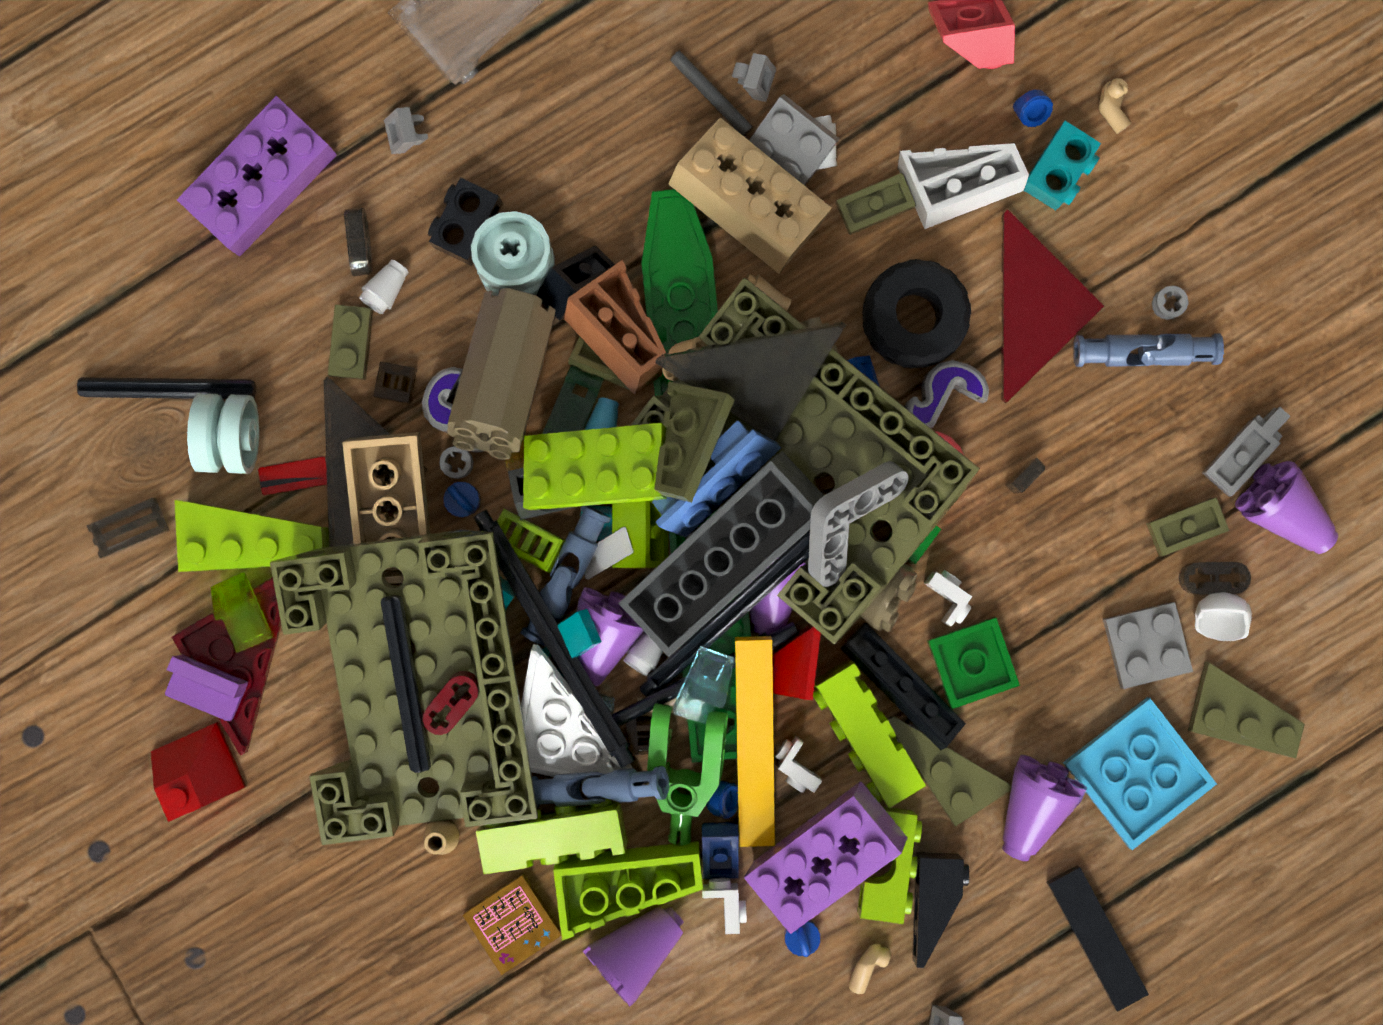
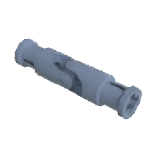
M1220 333L1213 334L1211 337H1192L1190 334L1106 335L1105 338L1084 339L1083 335H1077L1073 345V359L1076 367H1082L1084 363H1104L1107 367L1189 366L1191 362H1211L1212 365H1219L1222 363L1224 355V342ZM1138 348V354L1130 353L1132 350Z
M590 506L581 507L583 513L574 531L569 532L551 569V580L540 591L542 598L556 621L563 618L570 604L572 589L579 585L598 547L596 541L604 524L609 523L611 520L610 516ZM570 553H574L579 559L578 572L573 567L561 565L563 559ZM530 620L528 626L523 627L520 633L527 639L545 646Z
M663 766L654 767L652 771L639 772L634 768L614 770L607 774L600 772L557 774L553 779L540 780L538 777L532 776L537 808L541 804H555L558 807L593 805L605 801V799L601 798L611 799L619 803L635 802L640 797L654 796L658 800H664L669 792V778ZM584 779L586 780L582 784V791L589 800L583 799L580 793L581 782Z

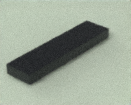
M866 622L860 625L840 647L940 751L947 748L966 723Z
M1077 865L1047 881V885L1114 1009L1118 1012L1148 996L1149 994L1081 868Z

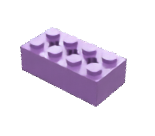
M275 96L183 192L177 201L229 250L241 256L337 154L284 102ZM282 147L287 149L284 155L278 153ZM259 172L263 176L257 182L253 178ZM234 198L238 202L232 208L229 206V202Z
M860 781L753 861L744 879L791 934L902 854L908 837Z

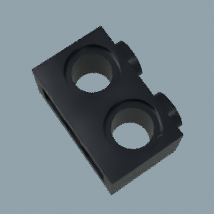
M460 177L457 185L452 184L449 187L444 198L446 207L441 217L436 216L432 221L428 236H431L429 242L435 249L472 266L471 244L475 232L485 220L499 213L503 202L498 195ZM476 197L480 200L479 207L475 211L465 212L462 210V205L466 199ZM451 230H463L464 237L460 243L454 245L447 243V235Z

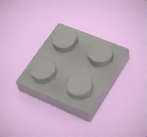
M783 94L778 98L749 141L806 186L840 138Z
M1175 602L1103 619L1120 688L1126 689L1193 672Z

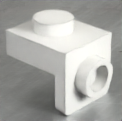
M944 570L941 575L937 572H931L924 584L953 603L941 621L948 626H952L955 621L960 624L971 610L972 606L968 602L972 596L959 588L962 582L949 572Z
M797 736L793 738L792 742L786 739L775 755L779 759L776 764L778 770L788 775L785 781L798 791L803 793L807 788L815 793L822 782L820 776L794 760V757L804 743L803 740Z
M729 878L710 879L709 884H703L702 898H724L725 934H740V923H746L747 919L746 900L739 901L738 884L731 883Z

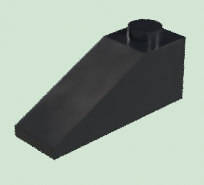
M916 852L917 872L914 888L912 960L917 968H924L963 897V886L969 885V865L964 864V859L956 853Z

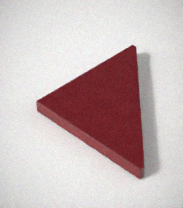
M1009 210L1002 215L1001 400L1004 403H1007L1104 307Z
M273 577L171 637L181 655L195 659L248 682L233 720L225 721L218 718L240 756L248 752L281 628Z

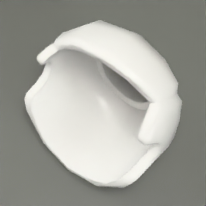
M1219 592L1209 594L1199 601L1197 605L1195 629L1205 637L1218 641L1244 639L1249 634L1252 612L1250 605L1241 597L1231 593Z

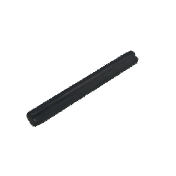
M81 377L77 381V393L82 397L194 399L198 393L221 395L222 399H227L231 394L250 395L255 398L256 384L254 381L246 379Z
M390 595L381 599L386 637L409 768L414 773H421L431 768V761L404 604L401 596Z

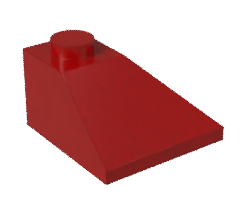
M808 624L799 631L800 635L786 641L772 653L773 694L813 701L821 633L811 624Z
M218 722L151 751L154 791L168 822L246 787Z

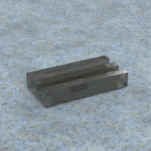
M150 498L87 525L88 531L92 532L94 537L92 539L93 543L99 549L98 555L100 559L107 558L170 531L156 498ZM150 508L152 509L153 513L107 533L102 534L101 532L103 528ZM157 521L158 526L110 547L106 544V541Z

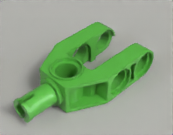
M655 703L650 726L647 771H652L657 766H663L666 769L669 778V792L666 799H657V802L662 812L671 814L668 841L676 845L677 837H679L681 832L680 845L683 846L691 842L692 816H699L720 784L724 767L728 713L708 712L702 773L694 772L690 769L675 770L670 767V762H667L668 746L673 733V729H669L672 707ZM676 788H686L691 794H681Z

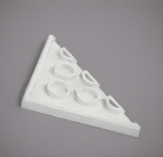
M533 644L521 703L531 772L554 777L557 774L580 772L607 774L618 769L633 768L630 764L621 768L614 756L611 757L569 684L540 646Z

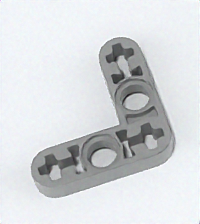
M893 461L885 462L820 498L814 505L810 519L808 572L823 587L835 584L846 570L849 524L895 499L905 489L909 479L908 474Z

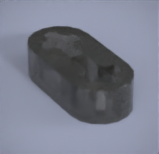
M364 208L345 209V230L351 273L353 276L370 275L373 272L366 211Z
M1239 562L1188 563L1181 569L1178 579L1182 589L1191 594L1204 595L1219 592L1238 594L1244 592L1249 587L1251 574L1247 566ZM1196 568H1198L1199 574L1210 575V582H1199L1198 588H1196L1194 582H1189V575H1194ZM1232 568L1235 574H1240V581L1234 582V588H1232L1231 582L1219 581V575L1231 574Z

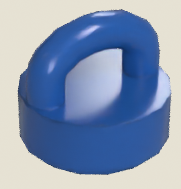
M1034 89L1019 97L1013 104V110L1025 126L1036 127L1043 124L1051 116L1053 103L1045 92Z
M456 482L445 491L444 505L452 515L468 517L479 508L480 494L476 487L470 483Z
M720 781L718 788L706 804L708 810L713 815L726 819L736 813L738 810V789L735 783Z
M809 920L791 934L786 929L784 940L787 948L793 954L808 957L819 947L820 932L817 926Z

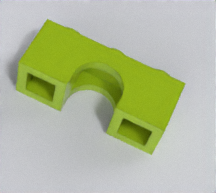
M882 806L908 838L902 854L892 860L890 869L884 875L869 877L860 883L857 912L860 919L904 924L905 914H911L913 893L908 892L909 879H915L917 857L912 855L914 842L919 843L921 839L922 821L917 820L918 815L913 810Z

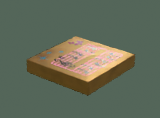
M524 873L462 914L501 975L561 936L560 928Z

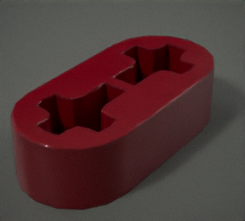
M469 671L456 672L429 703L423 714V723L429 732L435 735L447 734L473 705L480 693L478 678L475 674ZM464 682L470 685L468 692L471 696L464 693L458 701L455 700L453 696L458 689L455 683L458 685H462ZM445 705L449 706L451 709L445 718L448 722L444 720L440 723L433 720L436 715L435 712L439 713Z

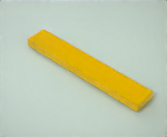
M735 637L739 847L775 846L772 637Z

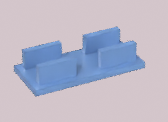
M737 420L719 437L711 455V459L716 465L702 477L692 503L671 497L652 501L662 515L656 521L657 525L662 529L687 537L781 449L780 445L755 429L749 432Z

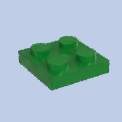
M996 617L927 640L951 709L1020 686Z

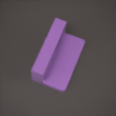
M185 655L172 656L167 670L173 674L165 695L225 721L233 720L248 682Z

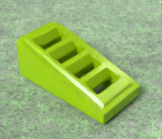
M503 509L497 522L505 535L512 522L517 523L509 539L517 556L551 573V569L565 539L526 519L520 520L518 515ZM526 528L529 532L521 548H519L517 544ZM539 535L542 539L534 555H532L530 551ZM551 542H552L553 544H552V546H551V548H550V550H549V552H548V554H547L545 560H543V558H544V556H545V554H546V552H547V550H548V548H549V546H550V544H551Z

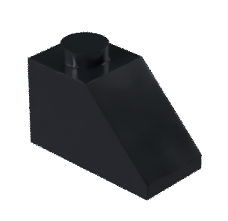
M595 245L551 267L536 296L542 299V304L547 309L549 306L555 309V317L561 321L565 316L568 298L615 264Z

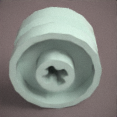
M517 211L502 212L485 220L475 232L471 244L472 261L486 291H492L493 296H498L500 289L510 288L536 295L551 267L555 266V256L551 242L543 225L528 214Z
M198 393L194 397L188 418L187 442L190 462L195 472L218 473L223 465L228 473L250 474L257 460L259 447V415L253 396L231 394L225 402L221 395Z

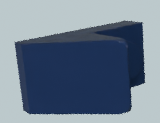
M735 822L702 824L703 879L739 878L738 824Z

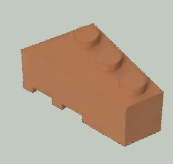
M621 260L568 298L564 320L626 387L636 395L662 375V368L668 355L650 317L646 316L640 304V296L637 289H633L626 274L627 268L623 260Z

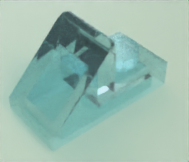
M700 646L673 705V713L706 724L708 712H713L715 707L723 708L725 705L734 657Z

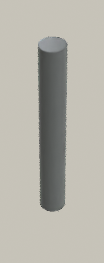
M680 50L672 56L670 61L741 135L746 136L753 126Z

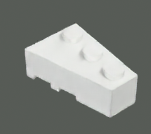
M1015 143L969 146L968 149L947 151L946 148H936L932 152L917 153L905 150L900 151L898 170L900 173H903L924 229L1022 192L1029 176Z

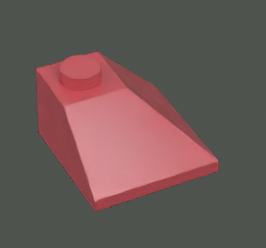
M938 0L928 2V10L942 41L978 69H997L1002 65L1014 63L1015 24L1002 0Z

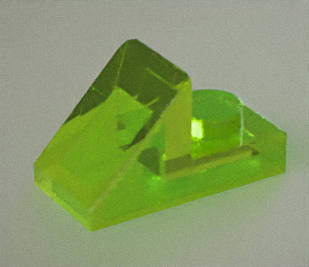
M245 572L210 587L214 618L216 621L223 620L237 653L273 638Z

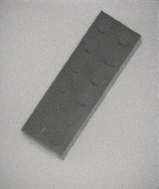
M781 451L618 604L656 645L670 657L810 530L812 509L816 502L824 495L789 457Z

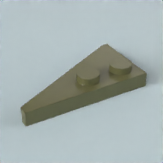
M894 716L887 718L896 734V738L903 745L911 761L955 827L1011 791V785L948 747L940 751L925 734Z

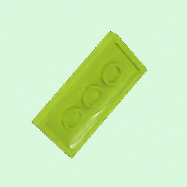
M663 423L524 436L523 508L538 510L667 499V496H663L654 490L659 450L665 444L667 427Z

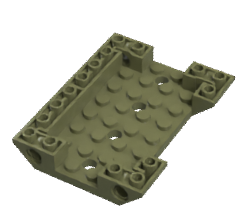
M743 278L700 334L699 338L707 344L705 354L694 357L688 373L684 377H679L676 381H673L674 383L705 389L706 384L710 380L715 379L721 384L722 392L728 393L734 399L720 436L737 420L749 432L755 429L760 433L765 426L769 425L774 427L778 433L777 443L781 449L728 499L737 493L781 451L789 457L815 486L819 474L823 472L829 473L835 481L833 490L888 461H893L909 477L905 489L899 496L849 524L847 566L845 572L835 584L823 587L808 572V558L804 561L806 565L799 567L777 595L835 644L867 610L959 499L980 468L747 278ZM667 390L662 396H653L630 426L663 423L664 412L669 411L671 396L667 394ZM711 458L703 476L716 465ZM878 520L887 521L892 527V536L888 541H879L873 535V525Z
M456 530L319 548L270 562L283 635L317 631L327 623L351 759L314 772L309 776L322 845L392 837L398 827L402 825L464 818L465 827L538 818L493 532ZM390 567L399 569L403 574V583L396 586L389 584L384 577L385 570ZM390 595H398L403 599L409 639L416 648L412 657L421 709L424 712L429 703L456 672L469 671L476 675L479 683L480 693L477 699L450 732L443 735H435L425 728L431 768L421 773H414L409 768L386 637L381 599ZM464 682L462 685L455 683L458 686L453 696L455 700L458 701L464 693L471 696L468 692L470 688L468 683ZM445 705L441 712H435L436 715L433 720L437 723H440L442 720L448 722L445 718L451 708ZM425 777L435 779L439 784V790L434 793L424 791L421 788L420 780Z

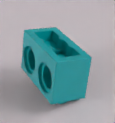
M1064 121L1029 173L1024 191L1055 211L1063 203L1070 205L1081 188L1076 184L1082 173L1088 176L1100 159L1095 153L1101 143L1067 121ZM1073 146L1077 148L1080 153V160L1070 159L1066 155L1065 147ZM1052 175L1057 177L1061 182V190L1049 188L1046 183V176Z

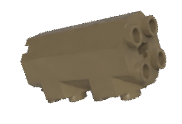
M510 288L500 289L498 296L493 297L492 291L484 293L448 420L447 434L454 437L453 445L466 451H472L474 448L487 451L492 457L501 460L510 459L512 452L520 451L538 379L546 357L556 312L551 306H549L548 311L541 307L542 299L538 296Z

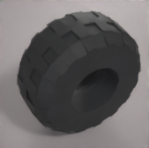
M920 259L897 263L881 273L867 291L862 309L864 333L875 352H878L886 361L911 369L935 365L952 355L961 345L968 332L971 315V303L968 299V292L964 284L956 277L957 275L939 263ZM916 295L930 302L936 317L934 328L930 332L923 334L911 333L901 326L896 314L897 303L901 298Z

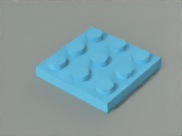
M1148 697L1063 762L1075 780L1087 787L1086 794L1131 850L1135 849L1217 785L1155 703Z

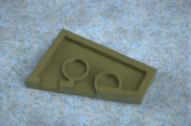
M668 382L667 394L671 396L669 411L664 412L663 425L667 427L665 444L659 450L654 490L663 496L692 503L732 408L734 399L728 393Z
M1205 662L1188 731L1296 759L1305 724L1216 666Z

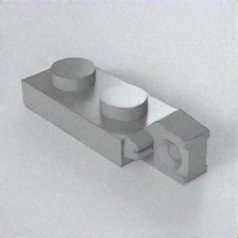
M1281 407L1273 408L1264 418L1256 415L1252 420L1248 421L1202 474L1228 497H1232L1281 444L1279 440L1283 436L1278 430L1291 416Z

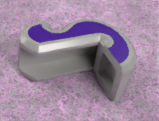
M954 360L938 363L924 376L921 384L922 402L917 397H913L906 402L905 408L928 427L933 428L953 389L983 404L988 400L989 387L985 377L971 365Z
M450 367L439 371L426 386L422 399L424 417L434 428L447 433L448 420L453 406L451 401L456 395L463 371L461 368ZM474 448V450H472L471 452L477 453L482 452L483 450Z

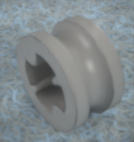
M1177 286L1163 288L1155 294L1152 300L1154 313L1159 318L1165 320L1180 316L1188 306V296L1183 289ZM1165 294H1167V298L1172 295L1176 297L1177 301L1174 303V306L1177 310L1175 312L1173 308L1167 310L1163 306L1166 303Z
M453 446L443 451L439 464L445 475L461 479L470 474L474 461L469 451ZM455 453H461V460L466 462L463 470L458 468V472L454 473L451 471L452 465L447 463L450 456L456 457Z

